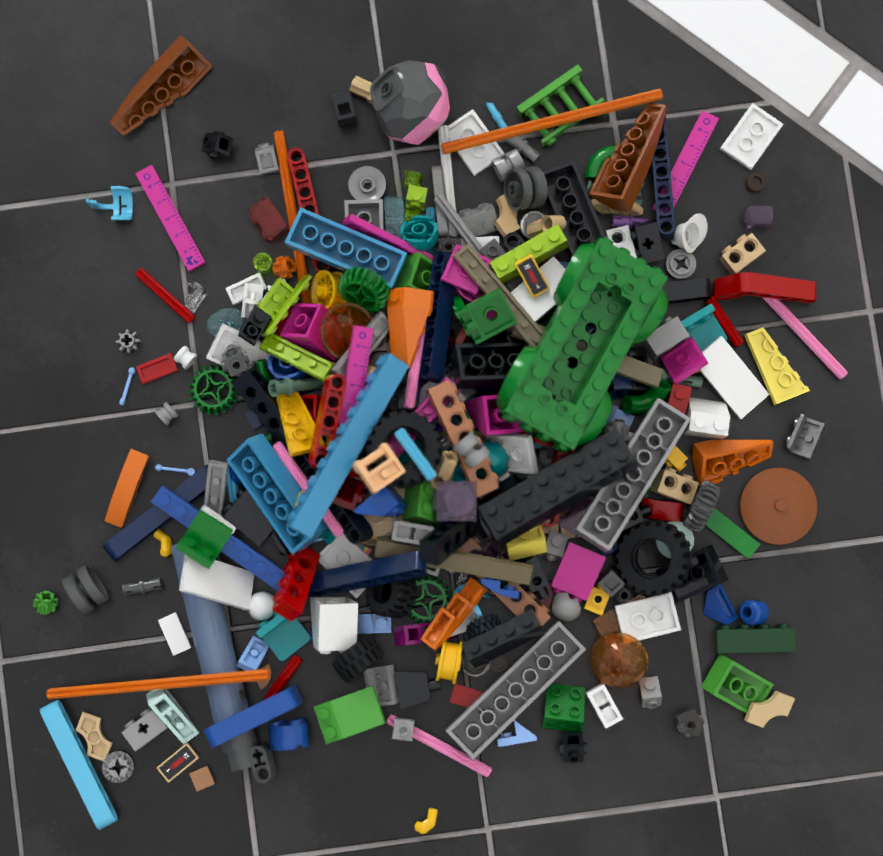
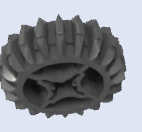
M706 480L701 482L696 490L692 504L688 506L683 519V526L691 531H702L718 501L720 487Z

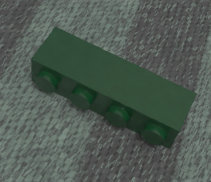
M770 624L758 625V628L750 629V625H738L739 629H731V625H720L719 629H714L715 653L796 652L795 628H789V624H777V628H770Z

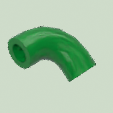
M617 145L606 146L595 152L589 159L585 180L589 181L591 179L592 182H595L604 161L607 158L610 159Z
M661 379L657 389L650 387V390L643 394L626 395L622 400L623 412L625 414L646 413L657 398L663 401L667 398L672 390L671 384Z

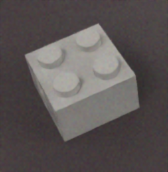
M670 316L663 320L659 328L641 342V345L653 361L684 342L690 335L678 316L673 319Z

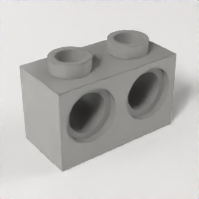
M394 519L390 539L420 545L419 541L430 533L434 527Z

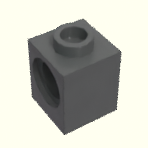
M612 564L598 577V584L611 597L626 584V581L622 580L619 576L621 572Z

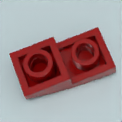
M649 497L642 498L641 506L648 504L652 515L646 518L681 522L683 502Z

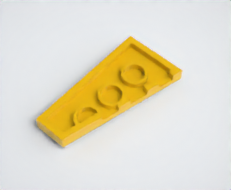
M298 391L292 395L280 394L276 397L289 455L294 457L309 453L315 423ZM321 437L320 444L322 446H325L326 444L323 438Z

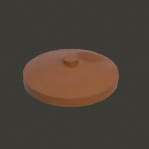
M770 468L757 473L746 483L740 495L739 511L744 526L755 538L768 544L783 545L799 540L811 529L817 515V499L812 486L797 472L786 468Z

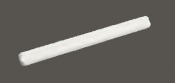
M442 125L438 129L444 197L456 211L451 154H444L441 147L442 143L449 142L448 126ZM447 219L448 237H458V232Z

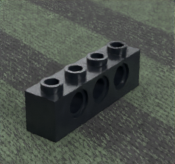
M254 366L232 382L236 393L241 395L246 401L247 407L256 414L259 422L270 432L271 438L274 441L282 442L285 434L276 397H272L269 394V383ZM251 387L256 390V394L252 392ZM263 403L267 404L268 409L263 406ZM275 418L280 421V425L276 423Z
M473 507L471 511L464 515L457 516L452 513L421 539L419 543L423 563H429L434 566L441 565L481 529L478 508Z

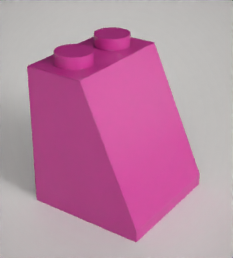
M296 303L291 309L280 337L321 358L335 361L348 327L322 304Z
M498 395L481 396L465 402L467 412L471 420L473 419L475 422L474 427L484 435L523 432V430L518 428L519 424L516 422L509 423L501 418L502 414L498 413L499 410L496 404Z
M571 542L567 543L563 557L559 561L550 584L553 587L552 591L555 593L566 592L571 595V599L577 598L580 603L582 600L587 601L606 557Z

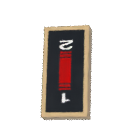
M187 742L161 763L157 769L169 783L200 757Z

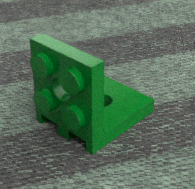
M500 287L467 305L464 304L460 295L453 298L455 304L452 307L455 314L462 323L468 338L473 337L476 345L518 323ZM489 310L497 312L496 316L492 319L486 317Z

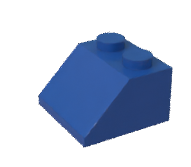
M386 485L372 494L354 511L357 514L384 517L395 516L397 518L405 512L404 508L408 504L393 486Z

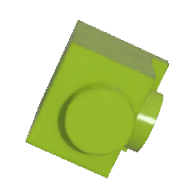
M409 184L406 208L424 212L428 188Z

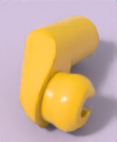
M157 529L153 537L161 542L160 555L162 557H169L172 554L170 548L173 545V540L162 530Z
M428 809L427 819L415 824L416 832L426 834L435 827L438 809Z

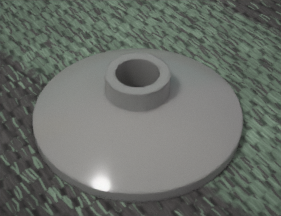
M363 166L351 174L348 187L350 194L355 200L380 199L386 190V180L382 172L377 168ZM370 184L371 188L365 189L364 185Z

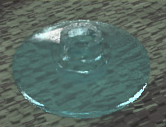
M232 307L217 310L207 321L208 332L216 337L222 323L239 330L244 322V317H241L242 312Z

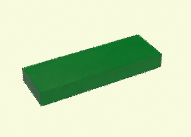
M714 508L705 526L746 559H749L760 546V543Z

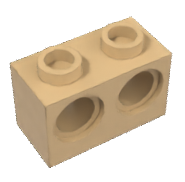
M753 233L748 236L746 234L742 235L736 240L737 244L734 247L729 245L721 251L723 255L719 260L731 275L739 273L766 251ZM744 244H750L753 247V251H746ZM735 255L738 258V263H732L729 256Z
M669 467L660 469L653 481L651 491L675 501L691 505L699 484L693 481L694 477L687 474L678 475L676 474L677 470ZM666 477L669 478L668 486H665L664 480ZM683 484L686 486L684 493L681 490Z

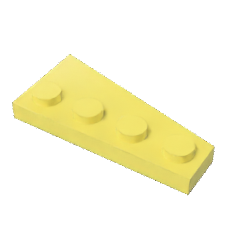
M763 327L744 335L774 405L810 391L799 379L798 373L794 372L790 367L789 361L785 356H782L777 349L778 346Z

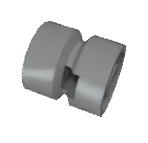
M517 149L507 152L504 158L499 156L491 160L492 166L502 183L508 170L526 168Z
M472 431L453 447V450L459 456H464V462L470 469L474 468L490 453L484 444L478 443L479 439Z

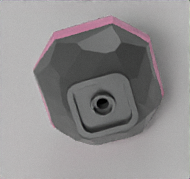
M407 60L388 67L371 84L370 93L374 112L383 133L392 140L419 145L436 132L449 117L450 105L446 79L443 72L434 64Z

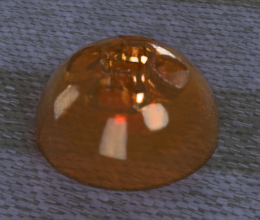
M348 302L338 304L328 310L321 321L319 329L320 340L326 351L333 357L340 359L350 347L353 325L366 327L372 320L371 315L362 306Z
M610 633L601 637L594 644L590 655V663L593 673L600 682L611 688L624 689L635 685L645 675L648 667V655L642 643L633 636L625 633Z

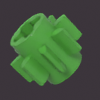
M50 591L37 593L35 599H33V607H37V613L42 615L50 614L51 611L55 612V608L58 605V599L54 598V593Z

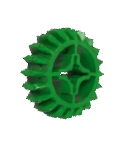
M354 266L352 269L348 268L342 274L338 285L339 294L342 295L343 300L347 301V305H352L353 308L359 309L360 312L362 310L366 313L369 311L372 313L380 312L386 306L389 294L391 293L389 291L390 287L386 285L387 281L382 280V275L375 274L376 271L372 272L369 268L364 269L362 266L359 268Z
M210 364V370L206 366H202L204 372L201 373L199 370H196L199 376L197 378L195 376L191 377L195 383H189V386L194 388L188 391L189 394L194 395L190 398V401H197L194 407L198 408L201 406L200 411L202 413L206 409L208 415H211L213 410L215 415H219V409L226 413V406L229 409L233 408L229 404L231 401L237 403L233 396H240L232 385V382L237 377L232 378L229 373H225L224 370L221 371L222 367L220 364H217L216 369L213 364ZM211 375H221L227 381L215 382ZM206 378L207 386L200 393V385ZM212 384L216 387H219V389L217 390L218 392L216 393L217 396L213 392H210ZM229 386V393L225 400L222 401L221 394ZM214 397L217 404H207L202 398Z
M428 574L427 580H424V575L420 576L421 581L414 577L415 584L417 586L421 585L422 595L420 598L415 599L416 602L413 605H423L427 616H422L412 609L410 611L412 614L408 619L411 620L414 616L417 617L415 624H418L419 619L423 620L422 623H426V620H429L431 623L432 619L437 615V613L432 614V604L435 601L443 600L442 607L446 608V605L450 602L447 601V597L453 596L452 593L446 595L445 591L449 590L450 587H442L445 584V580H442L439 584L437 583L439 576H436L433 581L431 580L432 575ZM427 583L437 586L442 594L431 595L428 591ZM424 590L432 598L437 597V599L429 602V610L427 605H424L422 602L417 603L418 600L424 598Z

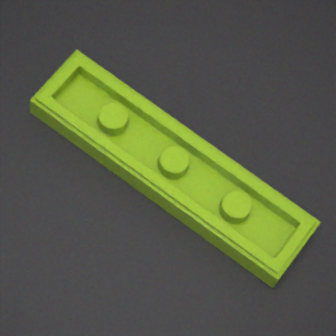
M275 334L266 336L259 346L260 350L323 382L331 374V369L334 367L333 363Z

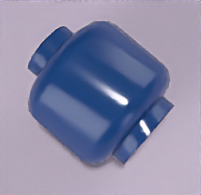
M747 600L740 607V617L748 625H761L768 619V606L761 600Z

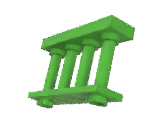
M577 64L517 106L516 113L520 118L525 115L531 121L539 118L535 114L534 108L541 105L545 107L550 116L556 115L558 112L550 103V97L554 94L560 96L570 111L578 109L565 92V87L570 83L575 85L589 106L604 103V99L602 97L598 101L594 100L580 81L582 69ZM582 120L559 125V128L552 133H549L547 129L539 130L544 137L541 140L540 146L543 148L546 145L548 147L553 145L557 141V137Z

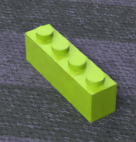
M557 224L491 261V269L504 284L520 275L514 265L515 262L532 254L538 265L568 248V241Z

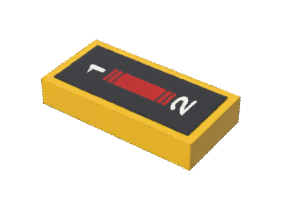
M532 254L514 263L533 298L550 289Z

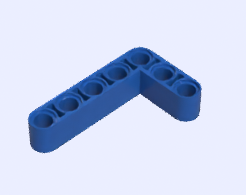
M295 684L203 731L211 748L301 705L304 703V700Z

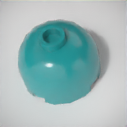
M417 215L413 216L411 221L407 222L406 220L400 227L401 239L414 249L426 252L436 245L439 238V229L437 222L435 223L432 217Z
M489 439L485 440L482 444L490 451L488 454L491 461L490 469L492 473L495 472L500 477L509 469V466L507 467L509 457L505 449L498 442L493 443L489 442L491 441ZM482 469L476 471L478 476L485 477V472Z

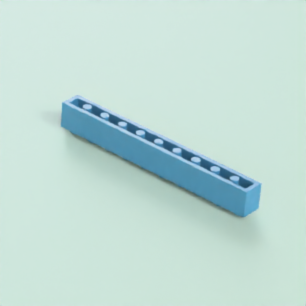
M390 353L381 355L376 361V369L368 375L364 390L361 389L357 394L356 404L348 410L346 414L348 418L337 429L336 433L338 435L336 439L329 443L325 458H321L318 462L317 472L309 478L305 493L300 494L297 499V507L287 517L288 522L286 526L307 538H312L352 468V464L356 461L368 440V436L372 433L371 429L377 424L409 368V365Z

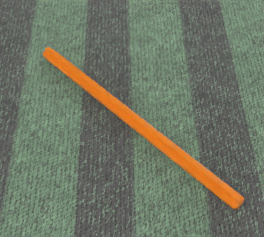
M655 89L441 144L444 154L658 101L663 98V93L661 89Z
M276 131L274 132V139L289 229H291L298 213L284 132ZM293 250L299 282L303 276L308 275L305 255ZM309 285L305 291L300 293L302 303L312 304Z
M269 669L60 687L50 688L46 693L48 699L263 681L270 679Z

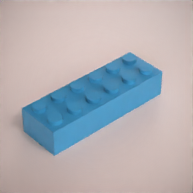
M301 207L285 240L288 248L344 272L348 268L352 269L354 266L357 268L362 266L364 269L369 268L372 272L376 271L375 274L382 275V280L387 281L386 285L390 287L389 289L395 288L408 258L407 252Z
M263 433L248 438L226 460L292 555L307 548L329 528L322 519L312 538H307L286 526L288 522L287 517L292 510H295L297 497L302 489Z

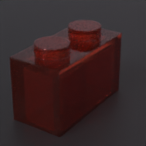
M268 196L248 208L251 213L248 216L254 225L258 223L261 228L259 232L264 240L269 239L273 243L290 231Z

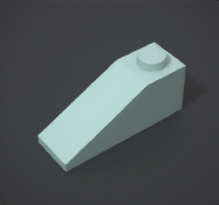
M167 689L152 690L146 694L148 705L183 745L199 734L198 729Z

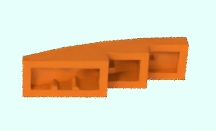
M130 449L109 504L105 522L123 528L137 496V490L143 478V471L150 456Z
M470 577L462 591L454 594L447 607H441L420 640L436 651L463 623L485 594L487 588Z

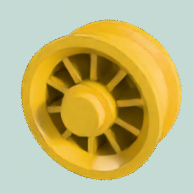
M328 270L319 271L311 284V303L322 304L331 313H341L347 306V301L342 299L338 288L340 278L344 273H331Z
M447 640L443 642L441 654L437 653L435 665H439L436 681L445 679L452 681V684L456 683L457 673L460 671L462 661V641L459 644L447 642Z

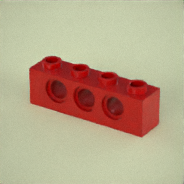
M309 547L293 555L289 552V561L283 568L284 575L278 583L279 590L273 598L274 605L272 610L290 622L303 612L321 556Z

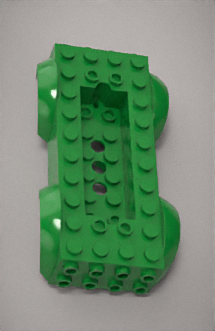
M600 237L592 243L581 244L569 262L556 288L553 299L557 308L536 346H526L523 348L499 391L496 404L499 410L498 413L502 414L501 418L509 423L516 422L519 424L518 428L527 433H535V438L542 442H551L553 444L552 447L560 452L572 451L594 440L610 416L612 398L607 389L630 346L637 345L646 340L659 326L667 311L668 296L663 286L668 277L664 275V272L657 267L652 268L648 266L647 261L640 257L635 258L631 256L630 251L614 246L613 241L603 237L602 239ZM588 323L595 324L596 332L594 334L586 332L585 327ZM578 340L585 342L586 348L584 351H579L576 348ZM569 357L577 359L578 364L575 368L567 366V359Z

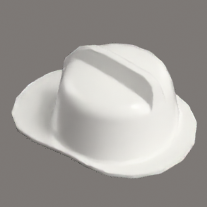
M697 213L687 222L679 224L671 240L672 244L685 249L688 253H692L706 237L708 224L705 216Z

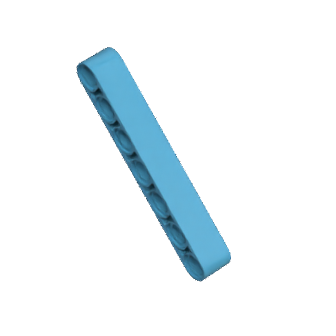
M56 700L40 708L41 716L95 826L101 830L118 821L117 814L61 701Z

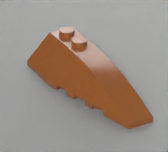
M180 35L143 75L109 123L123 136L141 125L145 119L150 116L153 117L160 109L165 106L168 107L175 99L186 95L213 66L188 40Z
M649 103L636 119L635 126L625 134L626 138L623 142L617 144L614 148L615 152L610 159L607 158L604 161L589 193L592 198L613 210L631 211L650 168L663 127L667 105Z

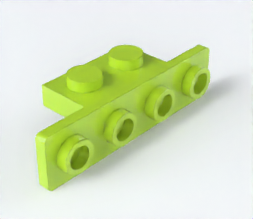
M310 274L303 276L294 289L281 277L277 278L257 305L258 308L271 315L270 321L261 334L262 337L274 334L278 328L276 326L278 322L284 320L289 312L287 310L289 307L294 306L300 298L298 295L301 291H305L309 287V280L312 278Z

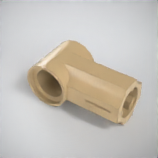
M356 76L351 83L349 91L367 99V102L372 105L370 93L372 83Z
M546 215L542 219L529 223L526 228L527 234L534 238L557 224L564 231L566 220L562 215Z
M444 451L442 453L441 461L435 471L437 475L430 480L432 487L436 490H444L453 479L454 471L459 461L457 453L453 451Z

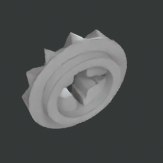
M685 249L672 251L665 262L666 270L672 277L677 279L688 278L696 268L694 255L688 253ZM685 258L686 260L683 264L685 268L681 267L680 269L676 270L678 265L676 261L680 262Z
M122 751L110 753L102 764L105 778L115 783L128 780L134 769L132 758ZM116 759H118L120 765L127 766L120 770V775H118L115 769H109L115 766Z

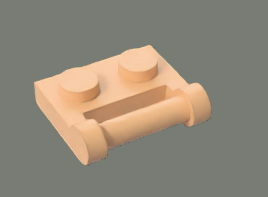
M386 443L379 445V449L361 461L357 460L352 464L353 469L361 476L372 494L406 472ZM385 455L388 460L370 472L367 471L365 467Z

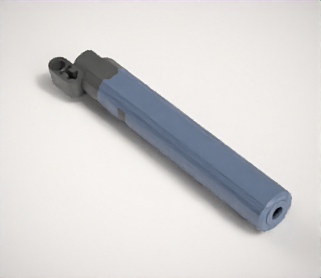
M175 544L170 549L180 585L185 554L175 549L177 546ZM181 591L202 675L240 671L239 667H237L238 662L223 604ZM243 682L205 686L214 724L249 708ZM254 728L220 744L221 753H227L232 772L252 767L255 780L259 783H266L276 776L277 770L272 750H270L268 744L261 743L258 745ZM263 768H265L268 771V777H265L262 774Z

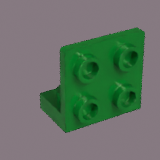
M199 510L175 549L209 569L231 536L233 529L204 511Z
M551 683L546 688L542 728L581 732L584 723L586 688Z

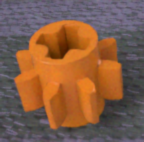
M282 255L277 257L276 262L272 264L273 273L279 278L287 280L293 277L292 273L296 272V264L289 256L283 257Z

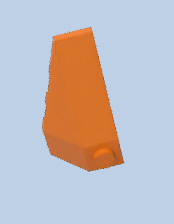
M409 287L389 289L391 293L387 302L391 354L409 365L408 369H410L419 348L417 343L421 333L424 334L426 329L424 324L427 316L430 317L432 313L434 292Z
M707 440L694 443L692 461L698 485L705 480L714 484L723 481V477L731 473L735 475L739 473V469L747 465L752 467L772 456L773 440Z

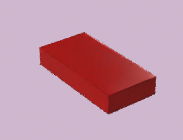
M169 353L136 366L142 384L145 385L178 372L177 364L173 360V354Z
M455 683L450 703L468 707L483 691Z

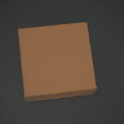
M208 765L189 773L196 791L215 784Z

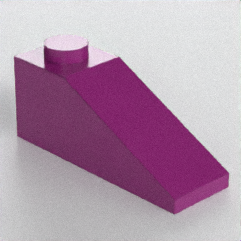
M431 623L393 626L395 646L424 643L420 639ZM457 635L451 636L447 640L456 639Z

